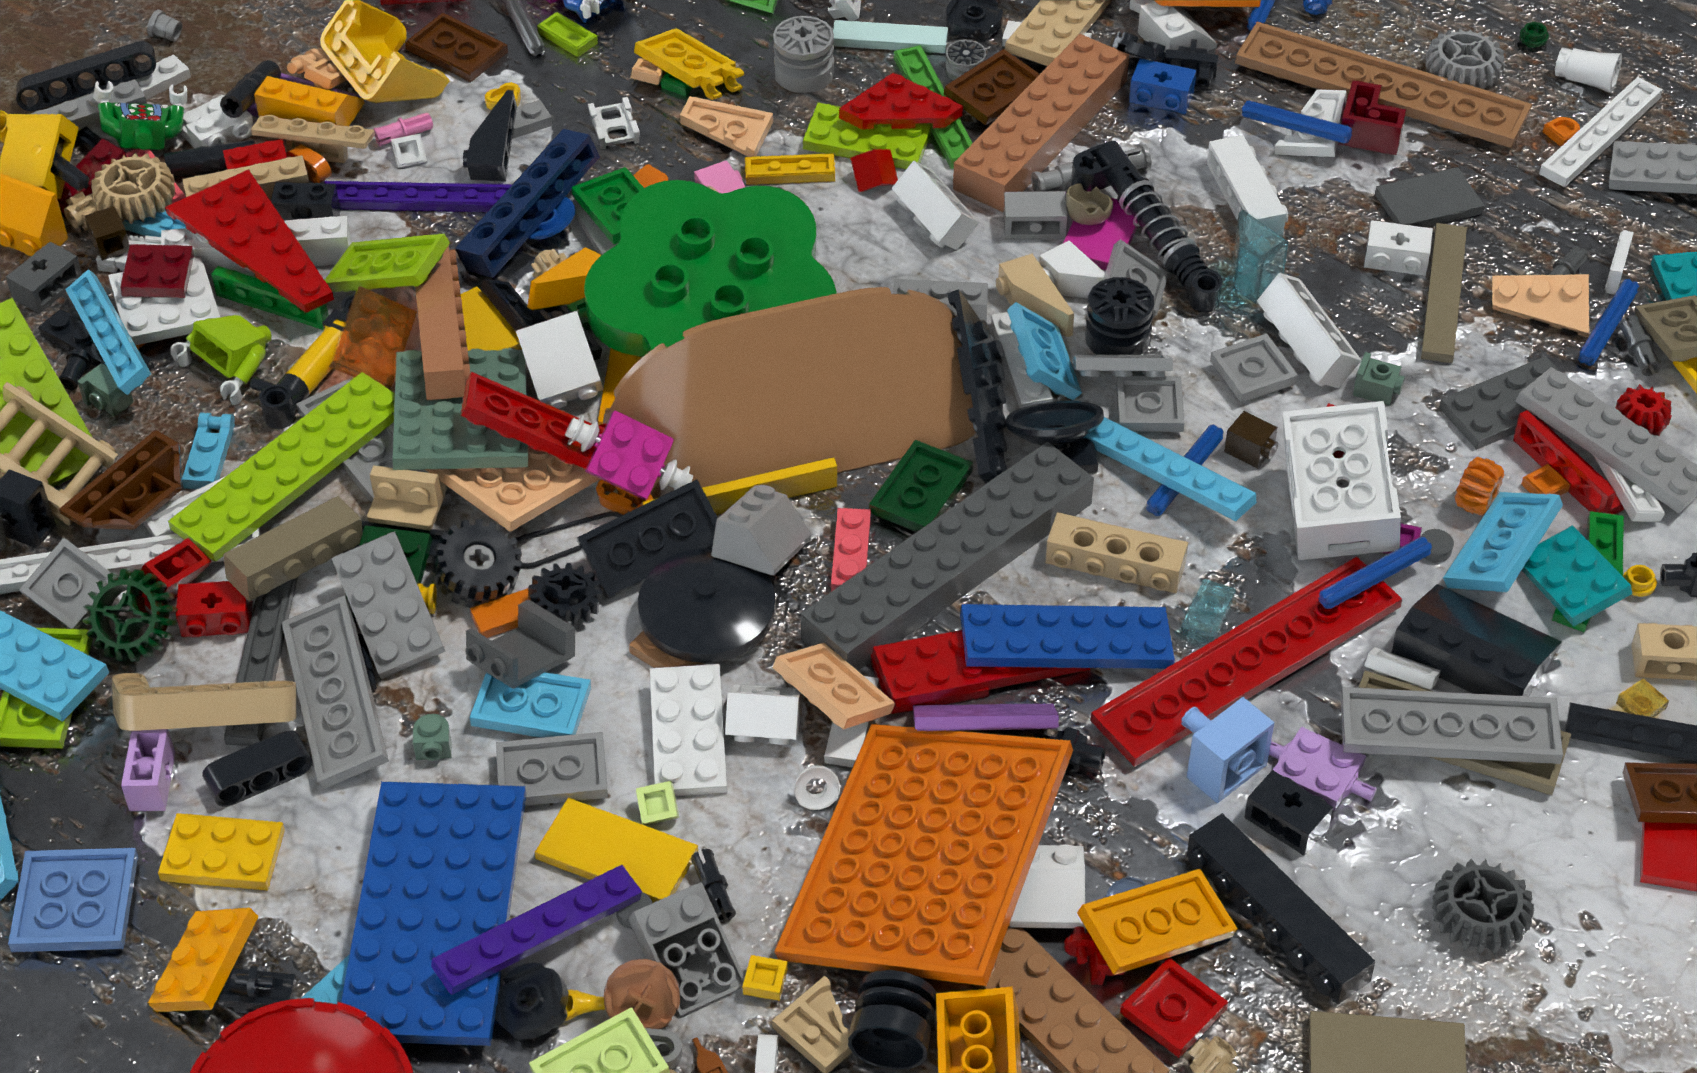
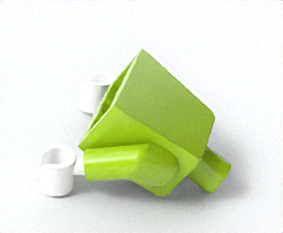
M239 315L207 318L195 321L192 332L186 337L187 341L185 343L177 342L173 344L170 353L180 367H186L193 361L190 353L192 350L227 378L234 376L235 379L233 381L228 380L222 383L220 392L223 400L231 394V404L238 405L242 400L240 387L243 383H248L266 356L265 346L271 341L272 335L267 326L255 327Z

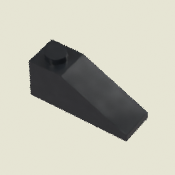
M513 90L505 92L470 138L469 149L463 152V167L468 168L470 180L506 182L517 110Z

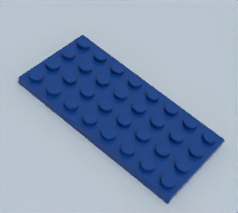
M381 781L341 1003L366 1012L368 1017L379 1023L383 1028L386 1027L399 1043L491 1046L502 970L451 995L432 969L431 963L432 958L509 921L527 795L525 786Z

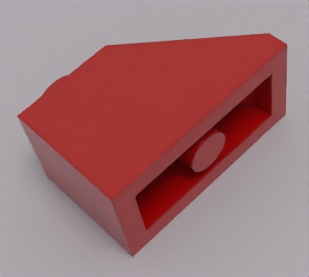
M187 538L146 562L141 570L144 571L145 575L147 573L156 575V582H164L167 587L163 593H172L174 596L172 600H174L178 595V584L192 583L210 565L212 560ZM143 593L142 597H145V605L151 610L150 602Z

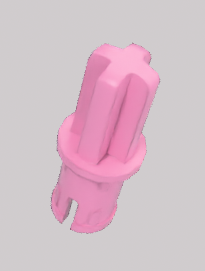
M423 113L404 120L400 117L397 119V122L373 128L375 130L374 136L380 147L390 143L391 139L430 130L433 128V121L429 113Z

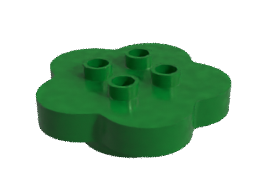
M668 180L649 185L629 200L620 219V242L594 262L588 271L584 285L587 320L596 337L616 351L639 357L645 356L661 343H664L668 348L684 339V331L710 321L837 294L832 277L816 261V222L806 203L798 196L784 189L771 186H750L728 193H718L702 184L685 180Z

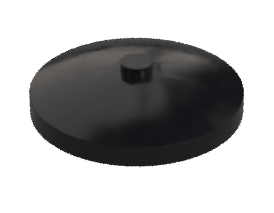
M712 548L692 549L675 554L658 564L641 585L638 596V613L641 627L648 639L657 648L681 660L711 663L740 656L755 647L766 636L774 621L776 611L775 592L767 573L711 556Z

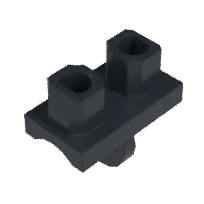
M1191 39L1190 47L1179 46L1178 50L1166 49L1165 64L1196 70L1195 84L1201 87L1210 86L1212 78L1216 77L1218 55L1207 54L1208 49L1196 48L1197 39Z
M252 964L250 970L233 968L225 982L223 992L220 994L219 1003L222 1007H232L234 1012L248 1013L250 1010H256L269 1004L291 1000L297 979L295 974L264 971L263 966L260 964Z

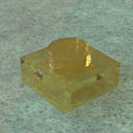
M1643 678L1620 693L1616 704L1627 713L1654 718L1667 709L1669 700Z

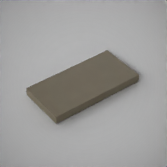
M1310 1011L1309 1073H1467L1465 1024Z

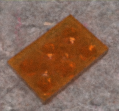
M359 286L352 300L329 367L354 378L363 372L390 390L396 376V352H404L417 311Z

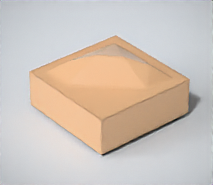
M639 58L632 68L630 78L659 85L665 75V71L649 61Z

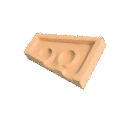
M690 96L680 114V123L748 157H756L773 124V113Z

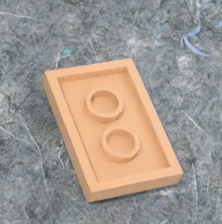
M820 643L776 656L772 667L787 683L793 685L811 704L817 706L834 724L842 729L889 715L895 704L826 643Z

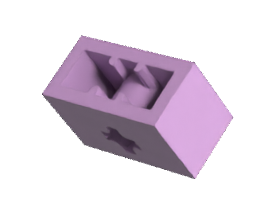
M168 729L131 731L121 784L129 811H166L175 758V750Z

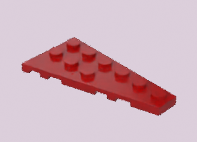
M249 169L165 207L169 217L174 220H180L189 231L194 234L198 233L207 239L209 245L243 269L246 267L255 273L257 279L263 283L268 282L278 289L280 295L307 313L334 300L332 290Z

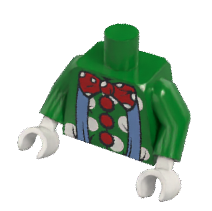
M98 81L95 83L93 97L97 102H100L98 104L101 129L107 135L115 138L120 147L161 150L165 148L166 141L172 140L182 132L184 107L182 106L187 103V87L185 85L184 92L180 94L174 93V84L170 85L169 99L173 105L169 106L110 103L113 84L108 81L107 90L105 91L99 88Z

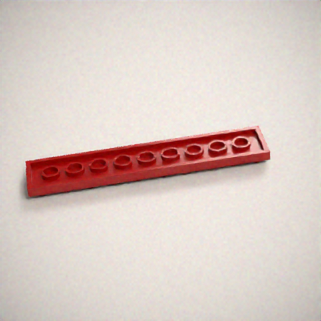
M1356 556L1091 712L1090 721L1136 767L1192 733L1188 728L1181 725L1183 716L1192 707H1197L1207 718L1213 720L1240 698H1251L1401 607L1402 598L1382 580L1337 606L1325 609L1318 599L1320 591L1367 566Z

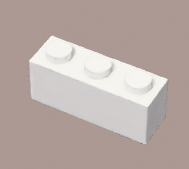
M916 161L910 164L892 187V190L899 196L898 203L909 212L915 214L913 220L922 228L928 229L931 233L929 238L941 248L946 245L958 250L979 224V221L935 172Z

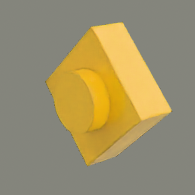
M751 955L742 986L743 995L780 1001L788 971V961Z

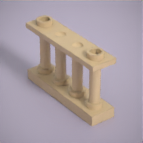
M6 382L3 386V400L7 404L0 411V432L18 411L35 420V422L9 453H0V479L10 469L42 481L53 516L70 526L73 521L60 514L59 508L82 490L101 465L109 468L117 462L118 454L109 443L103 440L98 442L34 400L31 393L21 386L14 387ZM48 429L63 440L40 468L30 473L20 466L19 461L42 433ZM73 447H76L90 456V458L64 490L60 489L58 491L48 484L47 479Z

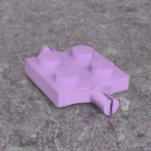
M1303 727L1299 729L1293 740L1285 746L1271 741L1269 755L1278 759L1273 770L1284 777L1292 779L1298 786L1309 793L1323 798L1327 804L1333 807L1334 811L1341 800L1351 793L1369 802L1372 801L1377 788L1357 780L1358 774L1364 766L1366 755L1343 752V745Z

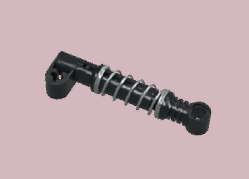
M1109 141L1078 153L1073 158L1071 185L1081 183L1086 192H1091L1095 187L1101 190L1112 186L1118 195L1117 200L1121 208L1127 215L1134 217L1133 225L1142 228L1141 236L1149 238L1151 241L1149 244L1150 248L1157 249L1159 252L1158 260L1162 261L1163 267L1170 274H1175L1182 286H1184L1189 294L1188 301L1190 306L1199 312H1210L1216 309L1222 289L1221 276L1205 265L1200 257V249L1196 242L1188 238V232L1184 227H1179V219L1171 215V208L1167 204H1163V198L1159 193L1155 192L1153 183L1148 178L1141 176L1121 146L1116 141Z

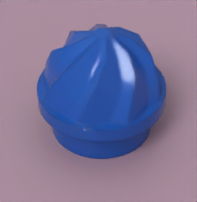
M1303 0L1304 10L1312 15L1326 13L1328 11L1327 8L1333 4L1332 0Z

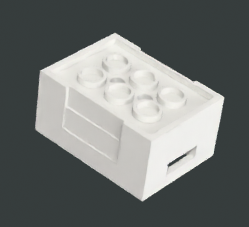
M1384 401L1283 411L1284 452L1298 560L1388 552L1399 549L1401 515L1397 488H1393L1388 457V426ZM1337 450H1341L1345 453V456L1338 459L1332 454ZM1344 479L1349 482V485L1341 488L1336 483Z

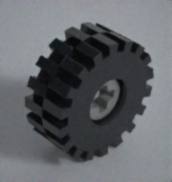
M475 519L474 525H470L469 520L461 521L460 529L454 524L449 528L448 534L444 532L438 544L433 573H436L434 579L436 585L442 584L441 592L445 596L449 593L453 594L452 602L458 604L461 599L466 601L465 607L471 608L473 603H479V605L488 603L489 601L509 595L511 590H514L522 565V561H520L522 552L521 548L516 549L518 541L515 537L508 539L509 531L503 527L501 531L496 530L497 523L490 521L489 526L483 525V519ZM478 556L484 562L483 566H477L473 558Z

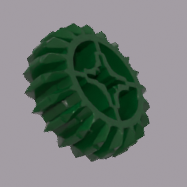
M121 569L119 576L116 573L107 574L108 583L101 580L96 582L100 590L99 593L93 591L88 593L89 597L94 600L93 604L83 606L86 611L91 612V617L85 618L83 622L84 624L92 625V628L86 635L89 638H97L93 645L96 649H104L105 656L112 658L116 655L117 661L123 662L128 658L130 661L138 662L141 659V655L145 658L152 657L153 648L155 650L164 649L160 639L172 638L171 633L166 630L168 626H175L177 624L175 620L169 619V616L178 610L175 606L168 605L174 596L172 593H163L167 587L164 582H156V575L151 573L145 575L144 571L140 569H135L132 573L128 569ZM126 591V593L122 594L120 602L117 605L112 606L114 600L118 597V595ZM143 593L150 602L152 614L146 610L145 597H142ZM133 612V614L140 615L141 618L127 619V616H121L119 613ZM109 617L115 623V633L118 634L117 637L114 635L110 627ZM149 624L146 632L134 641V637H138L140 629Z

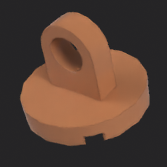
M649 959L628 961L618 966L608 977L604 988L605 1010L609 1018H612L632 1007L644 1028L662 1029L669 1024L679 1008V983L672 971L659 962Z

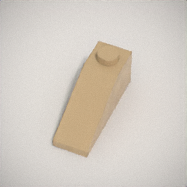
M1033 253L999 264L998 278L995 281L999 294L1001 296L1004 295L1011 306L1017 302L1057 325L1060 333L1065 337L1073 336L1074 312Z

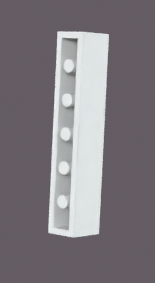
M347 216L284 221L315 266L336 265L352 243ZM187 228L161 230L160 245L193 246L194 257L202 256L207 275H211L217 266L238 272H251L248 268L245 267L243 269L209 245L208 240L198 233L194 234Z

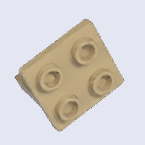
M373 465L370 480L374 499L367 514L368 521L431 530L448 489V486L439 480L438 474L411 470H393V468Z

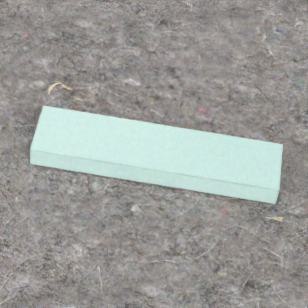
M835 20L833 45L837 47L901 50L921 45L924 52L946 53L948 27Z

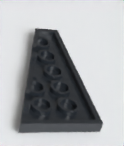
M958 289L947 293L949 304L953 305L957 312V317L952 318V324L962 346L957 348L964 393L966 395L971 394L973 407L967 409L969 420L973 423L974 430L978 436L973 439L978 474L983 482L987 484L1007 470L1004 461V452L1007 451V444L1004 438L1006 419L1003 414V404L1006 403V398L1002 389V381L1005 380L1002 358H1004L1005 353L1001 342L995 340L990 334L987 322L980 320Z

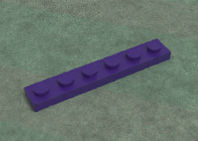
M620 865L432 958L431 967L448 992L453 995L639 901L642 890L624 866Z

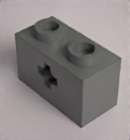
M49 242L7 275L6 280L13 300L40 314L66 292L65 289L82 275L76 255Z

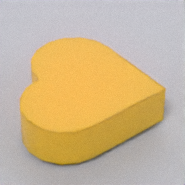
M509 82L502 84L498 89L489 90L485 94V106L492 110L507 90H513L518 107L521 100L519 85Z

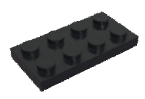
M696 479L577 537V542L592 571L595 573L596 579L601 581V588L606 598L609 599L644 582L648 574L658 564L675 554L692 549L712 548L718 517Z

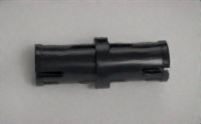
M702 849L705 863L703 864L698 851L691 856V862L694 865L700 882H702L719 922L724 923L725 920L721 913V908L726 913L728 921L736 915V911L726 891L728 883L725 876L721 875L718 870L713 851L711 849Z

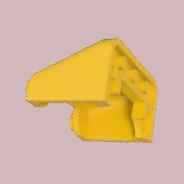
M345 0L321 35L320 43L324 52L359 96L371 103L435 98L443 92L450 82L440 70H429L407 60L400 54L398 50L406 41L405 26L397 17L360 0Z

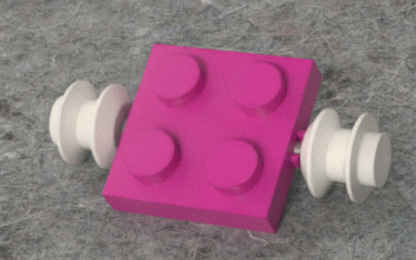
M616 410L612 412L602 434L599 433L597 421L591 425L584 423L583 414L579 420L573 418L566 430L565 436L569 437L568 445L577 441L581 443L582 452L590 449L592 446L596 447L585 472L641 499H648L657 477H660L661 490L667 486L673 487L676 490L692 482L693 475L689 474L690 466L681 470L677 468L676 459L667 463L666 466L664 465V461L673 444V438Z

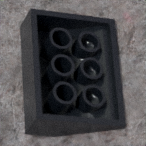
M1436 584L1410 608L1397 627L1391 653L1440 670L1439 678L1472 694L1529 697L1560 649L1562 641Z

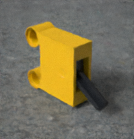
M0 110V142L4 144L0 157V173L56 193L57 199H61L65 182L77 191L87 189L89 187V177L70 163L79 127L62 114H8Z

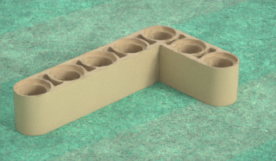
M121 673L112 676L113 713L119 728L122 730L140 731L289 722L297 718L296 683L292 681L150 687L143 674Z

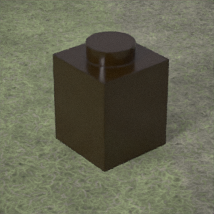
M114 206L84 216L90 239L102 261L129 251L130 244L126 229Z
M1243 411L1227 430L1224 452L1258 469L1266 459L1270 460L1277 451L1279 444L1276 441L1278 427Z

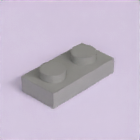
M541 100L517 107L512 139L553 126L552 117Z

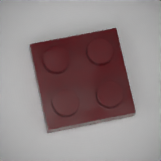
M130 244L120 286L122 296L185 298L194 258L193 246Z

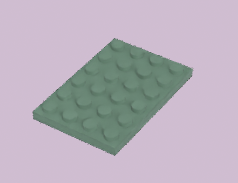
M505 348L502 350L484 351L482 349H472L468 351L470 373L474 372L526 395L525 357L522 350ZM418 350L396 352L393 470L528 467V444L514 438H505L493 429L483 425H475L462 417L463 397L427 400L422 352Z

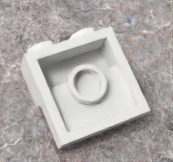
M221 95L184 113L183 127L180 134L194 148L239 142L252 135L251 128L254 125L252 115L246 110L240 117H228L220 107V101L224 97V95Z

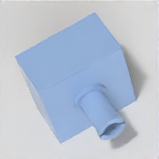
M1244 697L1240 698L1213 720L1207 718L1197 707H1192L1183 716L1181 725L1194 733L1192 736L1187 778L1217 804L1267 766L1275 722Z

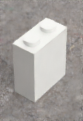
M577 311L516 331L539 401L560 409L566 406L568 401L577 398L587 400L595 397L598 391L603 390Z

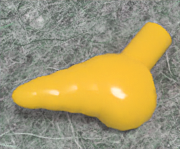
M569 989L565 1021L572 1020L584 1013L605 1010L604 997Z

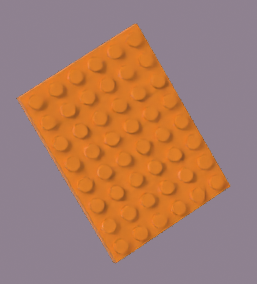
M871 724L774 951L778 960L869 972L895 970L907 972L925 979L987 986L1073 752L1071 742L1069 740L950 730L917 731L914 727Z

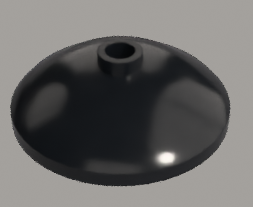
M1053 401L1029 405L1011 412L1006 417V426L1014 435L1028 442L1038 445L1049 442L1056 449H1062L1067 446V443L1078 441L1094 431L1104 420V412L1100 406L1093 403Z

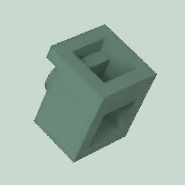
M1365 352L1356 374L1353 396L1374 402L1384 401L1385 405L1390 406L1394 394L1400 395L1404 385L1405 376L1400 375L1402 367L1372 359L1371 353Z
M103 363L77 381L84 404L89 406L92 403L97 409H104L114 417L134 402L131 392L126 395L118 388L108 367Z

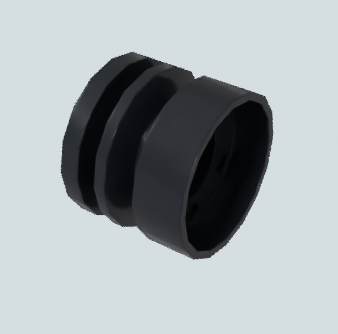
M1112 277L1102 280L1092 287L1088 295L1085 340L1093 353L1105 355H1142L1147 351L1151 342V322L1154 311V296L1149 288L1141 282L1127 277Z
M883 970L865 975L858 987V997L855 1002L856 1013L852 1017L848 1047L859 1059L879 1068L905 1070L920 1066L928 1056L931 1026L934 1023V1012L936 1011L937 992L924 979L907 972Z

